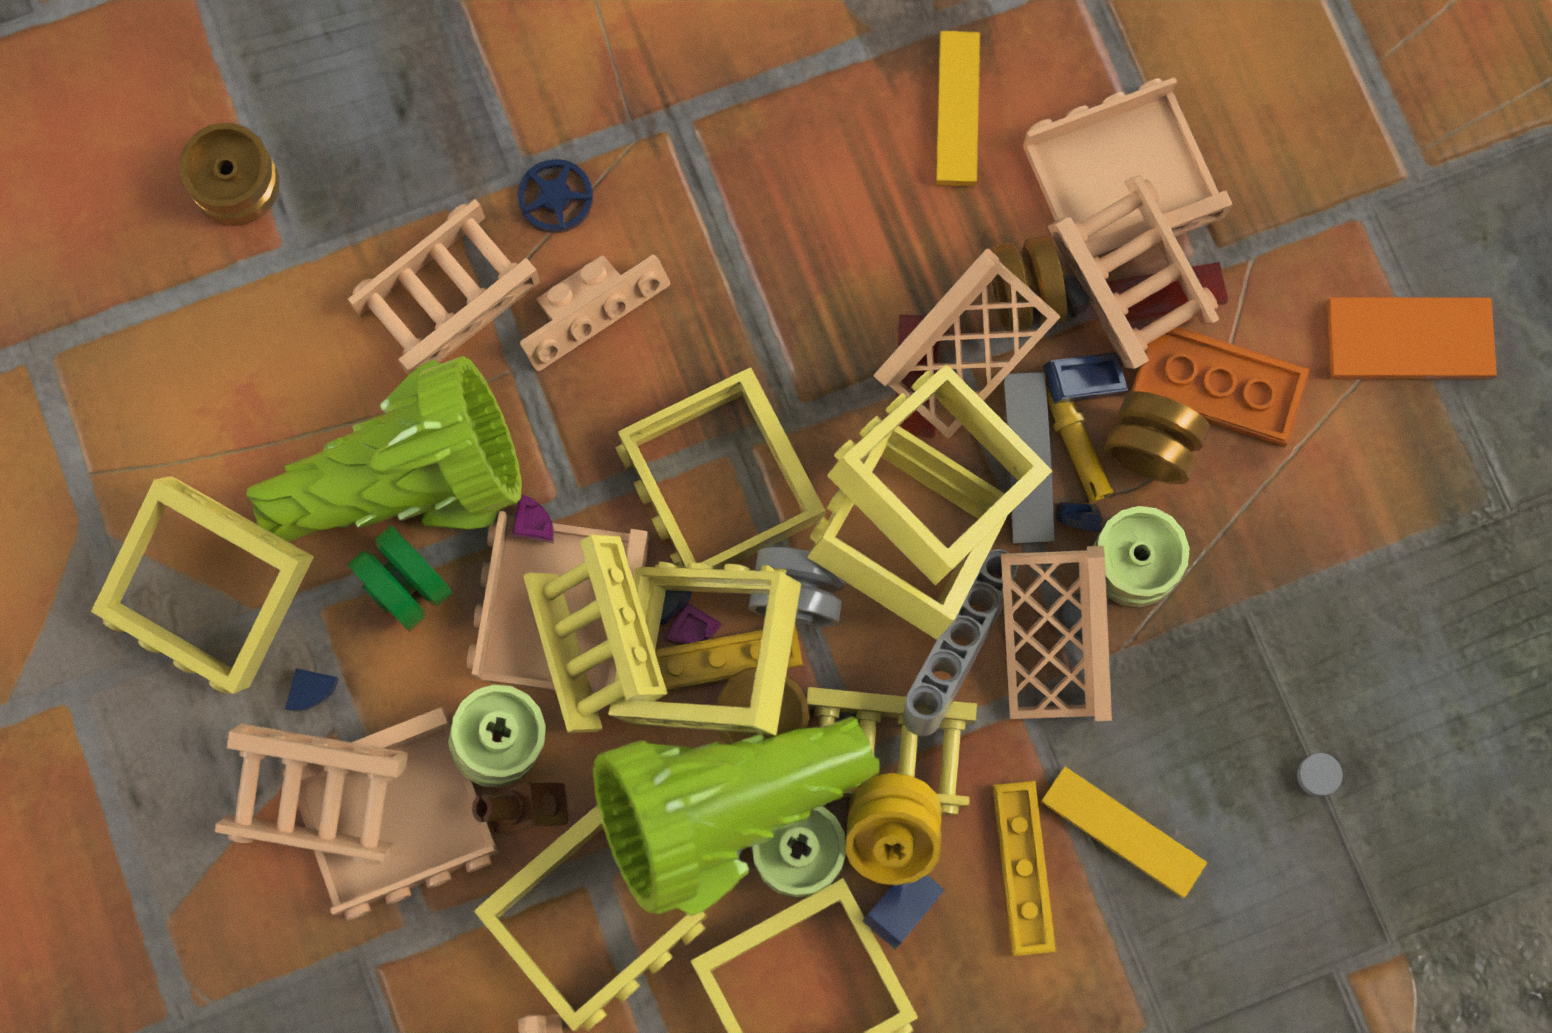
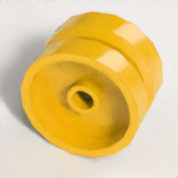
M887 773L873 776L858 785L850 797L845 852L850 864L863 877L881 884H907L916 882L928 875L938 863L941 849L942 807L937 794L924 781L906 774Z

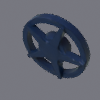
M551 159L536 164L526 172L519 185L518 202L523 216L531 225L545 232L560 233L577 227L585 220L593 204V190L588 176L579 166L570 161ZM549 168H563L557 179L546 181L537 175L539 172ZM570 171L579 176L583 181L587 194L570 190L566 183ZM532 179L540 187L539 198L526 207L525 191ZM586 201L581 212L574 219L564 223L563 211L570 206L571 202ZM544 207L547 211L556 214L559 224L543 223L530 213Z

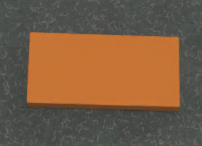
M1330 297L1327 300L1331 379H1494L1497 376L1492 297Z
M1180 327L1174 328L1147 344L1148 349L1145 350L1149 361L1138 367L1130 392H1149L1164 396L1196 411L1210 424L1282 447L1288 444L1310 369Z

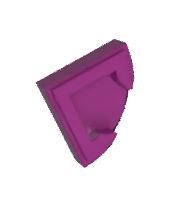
M521 495V499L517 504L512 536L554 544V527L548 513L534 499Z
M688 603L680 611L668 630L665 640L679 645L705 641L717 633L722 623Z

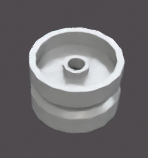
M767 547L758 550L755 571H761V566L768 565L774 569H786L787 576L801 583L795 624L816 627L838 625L842 601L833 595L832 592L844 589L845 581L807 558L810 551L783 547ZM751 594L749 611L765 617L769 595Z

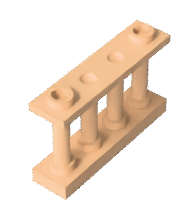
M1142 175L1131 177L1124 181L1130 192L1129 195L1081 223L1078 220L1073 222L1072 218L1068 216L1060 218L1047 226L1072 273L1089 297V304L1124 367L1133 369L1149 361L1145 350L1148 349L1147 344L1191 318L1197 316L1201 324L1214 323L1219 320L1215 311L1218 308V304L1214 295L1207 287L1203 288L1156 203L1159 201L1156 188L1148 179L1144 181ZM1138 208L1150 230L1102 258L1097 256L1093 258L1085 244L1089 242L1088 237ZM1158 244L1169 266L1120 295L1117 292L1112 293L1105 280L1109 277L1108 273ZM1178 280L1189 301L1140 330L1137 328L1132 329L1125 317L1128 314V308Z
M476 199L468 205L461 204L449 214L448 221L374 279L368 278L359 283L354 288L353 295L348 298V301L359 317L371 309L404 348L403 356L398 360L408 375L428 361L434 360L440 363L540 283L536 268L527 258L519 264L516 262L511 263L478 225L485 219L481 205ZM465 234L499 273V280L487 289L484 287L480 288L447 250L449 246ZM433 259L468 298L467 305L456 314L448 313L415 275L416 272ZM401 284L404 285L436 323V330L424 339L416 338L383 299Z
M242 723L229 731L227 748L239 750V755L243 757L236 813L235 815L228 814L216 823L215 832L228 834L229 840L239 843H250L256 839L353 856L356 863L363 865H377L380 861L384 862L393 853L395 843L378 841L387 782L391 781L392 777L397 778L406 769L408 752ZM266 755L282 758V763L285 764L277 823L253 819L261 759L266 758ZM308 763L324 765V770L328 772L319 830L294 826L302 770ZM350 770L365 772L366 778L370 779L361 837L336 833L345 774L350 773Z

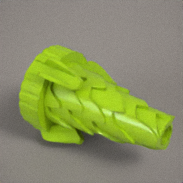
M460 356L442 364L434 360L422 364L411 372L380 404L382 411L385 412L384 414L352 426L353 433L326 443L321 452L285 465V473L248 487L246 496L253 503V511L258 525L287 542L320 530L339 526L344 528L355 524L357 527H365L398 516L399 520H405L422 513V522L425 527L475 529L493 525L499 509L513 505L521 499L522 480L509 429L487 381L473 362L465 356Z
M850 717L821 728L796 729L765 740L761 733L729 745H719L717 741L699 748L647 744L645 741H638L597 755V758L594 760L595 766L593 767L596 800L606 837L621 875L637 903L650 913L661 914L678 908L693 916L703 912L717 902L742 877L748 874L747 863L738 860L739 855L737 851L774 838L771 831L802 821L811 815L810 810L843 797L842 792L860 785L861 782L879 773V759L873 755L868 738L858 725L857 718Z

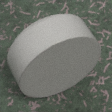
M1316 753L1308 756L1300 763L1297 770L1299 785L1306 793L1312 796L1321 797L1331 794L1338 789L1342 782L1343 774L1339 762L1334 757L1325 753Z

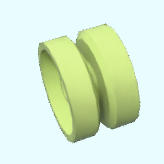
M1136 506L1121 510L1106 522L1093 546H1104L1106 597L1122 606L1140 608L1157 603L1170 593L1180 581L1188 566L1189 545L1184 530L1172 516L1157 508ZM1134 552L1138 553V559L1144 558L1145 561L1137 560L1134 556Z
M494 684L477 689L460 703L452 719L448 748L453 764L466 779L480 786L500 788L516 783L531 771L544 745L546 725L540 708L528 694L512 686ZM493 732L502 735L501 742L492 741Z
M823 806L810 810L811 815L802 821L771 831L774 838L752 846L754 866L762 881L776 893L792 898L809 897L830 886L841 872L846 855L845 833L836 816ZM797 842L803 843L807 848L806 855H801L800 858H795L791 854V846Z

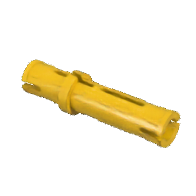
M1046 387L1047 403L1056 422L1053 424L1056 433H1061L1088 496L1089 503L1104 499V495H1112L1114 491L1110 487L1083 424L1086 422L1084 414L1078 412L1074 401L1054 404L1051 390L1049 387Z

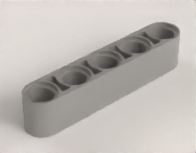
M993 549L989 551L954 622L937 639L908 692L903 721L911 733L918 736H929L940 727L1004 607L1002 578H994L989 575V572L996 571L1002 574L1001 554H1011L1006 550ZM1011 565V579L1015 581L1018 565ZM971 605H983L987 608V611H975L971 608ZM961 637L969 641L970 644L966 646L957 645L952 639ZM944 671L950 674L952 678L941 680L935 677L933 673ZM919 705L928 706L934 713L922 715L915 711L914 707Z

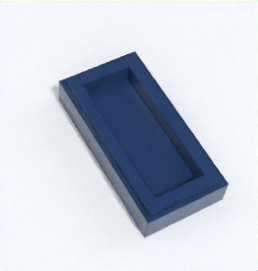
M1117 353L1050 360L1043 365L1054 404L1119 396L1128 391Z
M928 875L916 882L892 885L863 919V922L896 950L945 890Z

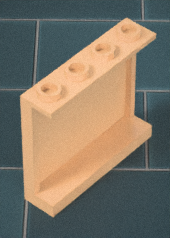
M1175 77L1162 81L1160 78L1150 80L1133 93L1127 95L1124 92L1115 93L1107 97L1103 104L1090 109L1088 106H1080L1070 111L1063 119L1055 122L1046 119L1030 127L1026 133L1023 148L1055 221L1070 216L1073 222L1078 220L1081 223L1129 195L1130 192L1124 181L1138 175H1142L1144 181L1147 179L1151 181L1159 195V201L1156 203L1175 237L1224 219L1233 204L1227 191L1219 193L1173 93L1177 84ZM1137 208L1089 236V242L1085 244L1093 258L1096 256L1102 258L1150 229Z
M499 511L497 522L489 526L487 545L493 547L491 562H484L482 567L481 587H486L484 603H477L475 609L474 627L479 628L477 644H470L467 668L472 669L471 675L477 681L556 692L523 576L528 572L550 573L561 576L581 564L585 559L579 541L592 534L621 537L630 571L634 578L635 567H646L650 541L648 531L631 529L630 534L552 523L554 527V544L513 537L512 530L515 518L508 517L505 511ZM590 578L564 593L570 615L596 600ZM602 617L575 632L581 654L608 640ZM613 656L586 671L593 694L614 683L617 668Z
M442 707L351 742L408 752L406 769L397 778L392 777V780L388 781L386 786L378 841L395 844L393 853L384 862L380 861L377 865H363L356 863L353 856L314 850L334 906L330 908L332 915L339 917L345 915L346 920L358 918L371 912L370 904L383 899L386 900L387 904L401 901L411 896L410 889L423 883H426L427 888L439 886L452 880L451 872L466 867L468 873L482 869L492 864L491 856L499 854L488 822H478L473 816L472 804L478 794L474 783L466 779L453 764L448 748L451 721L448 713ZM308 763L302 770L298 807L306 828L316 830L320 828L328 773L324 770V765ZM285 768L281 770V772H282V774H283V777H284ZM350 770V773L345 774L336 832L338 834L361 837L370 782V779L366 778L365 772Z

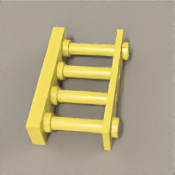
M591 534L579 541L585 561L561 576L558 574L529 572L523 576L568 733L598 732L602 730L603 727L598 710L624 696L626 701H656L667 695L620 536ZM590 578L596 600L570 615L564 593ZM602 617L608 640L581 654L575 632ZM613 656L620 679L593 694L586 671Z
M808 687V710H814V716L818 717L817 728L834 723L835 719H839V713L856 714L857 721H860V727L868 738L873 755L876 725L881 723V717L898 718V725L902 726L898 774L915 776L918 735L911 733L904 725L903 714L907 697ZM953 701L940 725V729L944 730L939 794L937 796L942 807V815H958L959 809H966L969 806L970 797L956 796L960 734L961 731H965V725L973 726L975 723L976 703ZM919 705L914 707L915 711L922 715L934 713L928 706ZM858 786L842 792L843 797L850 798Z

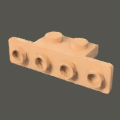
M602 255L537 297L538 304L551 321L520 342L534 369L541 371L669 287L670 280L656 255H651L620 275Z

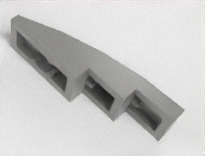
M1045 372L1009 373L1003 379L1004 422L1051 469ZM1007 470L1009 490L1018 480ZM1052 472L1010 513L1011 541L1013 543L1054 541Z

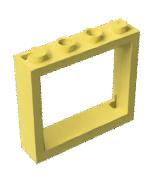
M947 364L934 375L927 370L911 386L915 392L909 398L904 393L900 394L886 408L885 411L889 415L883 421L878 416L873 418L860 431L859 434L863 437L861 441L855 444L850 439L835 453L834 456L839 461L827 475L935 586L1052 472L1036 453ZM932 395L1018 480L948 549L860 461Z
M751 367L618 431L621 445L615 447L625 469L633 466L639 478L638 481L633 483L643 505L651 502L657 514L656 517L651 519L662 541L670 539L676 551L670 555L672 563L677 565L678 568H688L689 563H696L638 446L740 396H743L803 513L701 563L710 565L716 570H723L725 564H735L758 553L759 549L770 547L818 523L822 517L825 518V509Z
M900 426L893 430L861 461L872 472L880 457H882L977 519L984 515L1004 495L997 488ZM839 488L826 508L833 512L829 520L822 517L809 538L816 543L807 558L937 640L954 622L1007 516L955 566L943 592L936 602L836 538L837 533L854 505Z
M173 476L154 479L91 612L101 617L106 627L121 633L127 632L139 639L138 644L142 648L154 653H163L174 660L173 664L180 670L188 673H198L210 680L209 685L215 690L225 694H235L251 686L314 556ZM166 506L280 570L233 668L120 603Z
M660 561L659 565H655V567H635L633 581L654 651L656 649L666 590L769 595L750 708L657 701H626L624 696L610 704L608 715L635 725L776 735L801 583L787 576L786 569H774L768 565L761 566V571H750L748 567L737 564H725L724 570H716L712 566L702 563H689L688 568H678L677 565ZM616 670L615 681H617V680L620 679L617 670Z
M598 805L474 910L476 915L572 1031H578L582 1026L587 1032L607 1016L603 1010L606 1005L614 998L620 1003L626 1000L640 987L636 981L637 978L648 969L653 974L658 972L673 958L668 952L681 940L687 946L706 929L702 925V922L707 918L704 912L693 916L687 914L580 1009L575 1011L504 926L499 917L604 828Z
M844 878L691 960L728 1033L743 1032L711 971L838 902H841L899 1011L898 1014L863 1033H910L913 1031L910 1022L918 1017L873 932L863 922L864 916Z

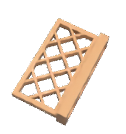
M987 248L873 376L885 387L888 384L899 395L904 393L909 398L913 392L901 381L910 371L929 370L934 375V370H940L947 364L951 369H957V375L963 380V369L986 368L987 385L982 390L974 391L984 401L1056 323L1060 315L999 262L1000 258ZM997 274L1011 285L1012 302L988 303L987 285ZM982 292V303L971 304ZM1017 292H1019L1027 301H1018ZM1035 307L1047 319L1037 330L1019 331L1018 308ZM1012 308L1013 331L990 332L989 309ZM983 309L984 332L961 333L960 315L965 310ZM954 323L955 334H944ZM1031 336L1020 348V337ZM1014 337L1015 354L1010 360L991 361L990 338ZM984 339L986 361L962 362L961 340ZM955 340L956 363L933 364L932 346L937 341ZM927 353V364H917ZM992 367H1002L992 378ZM932 395L929 398L930 407L923 403L917 411L949 439L962 424L955 419L949 425L937 415L936 398Z
M1087 546V550L1001 554L1010 719L1095 716V721H1112L1104 546ZM1079 562L1080 577L1068 589L1051 575L1060 563ZM1028 564L1040 575L1024 591L1011 579V565ZM1039 564H1050V565H1049L1046 569H1044V568H1043L1042 566H1040ZM1045 579L1062 593L1048 610L1030 596ZM1079 587L1081 601L1073 594ZM1012 590L1019 595L1014 603L1012 600ZM1067 599L1081 610V618L1070 630L1053 616ZM1024 601L1042 615L1028 631L1013 619V612ZM1047 620L1064 634L1050 650L1032 636ZM1081 627L1083 641L1075 635ZM1014 630L1022 636L1016 643ZM1069 640L1083 651V658L1072 670L1055 656ZM1026 642H1029L1043 655V658L1030 671L1016 661L1015 653ZM1048 661L1066 675L1052 690L1035 677ZM1083 668L1084 681L1077 675ZM1016 671L1023 676L1018 683ZM1072 680L1085 691L1086 705H1067L1057 694ZM1028 682L1045 695L1044 699L1037 706L1018 707V692ZM1051 701H1052L1054 704H1056V706H1047V705H1048Z

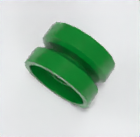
M389 525L375 538L376 547L389 560L388 563L383 566L370 552L361 550L346 565L364 583L362 588L387 615L392 613L410 632L425 619L424 610L411 597L415 591L430 605L437 607L453 591L392 525Z

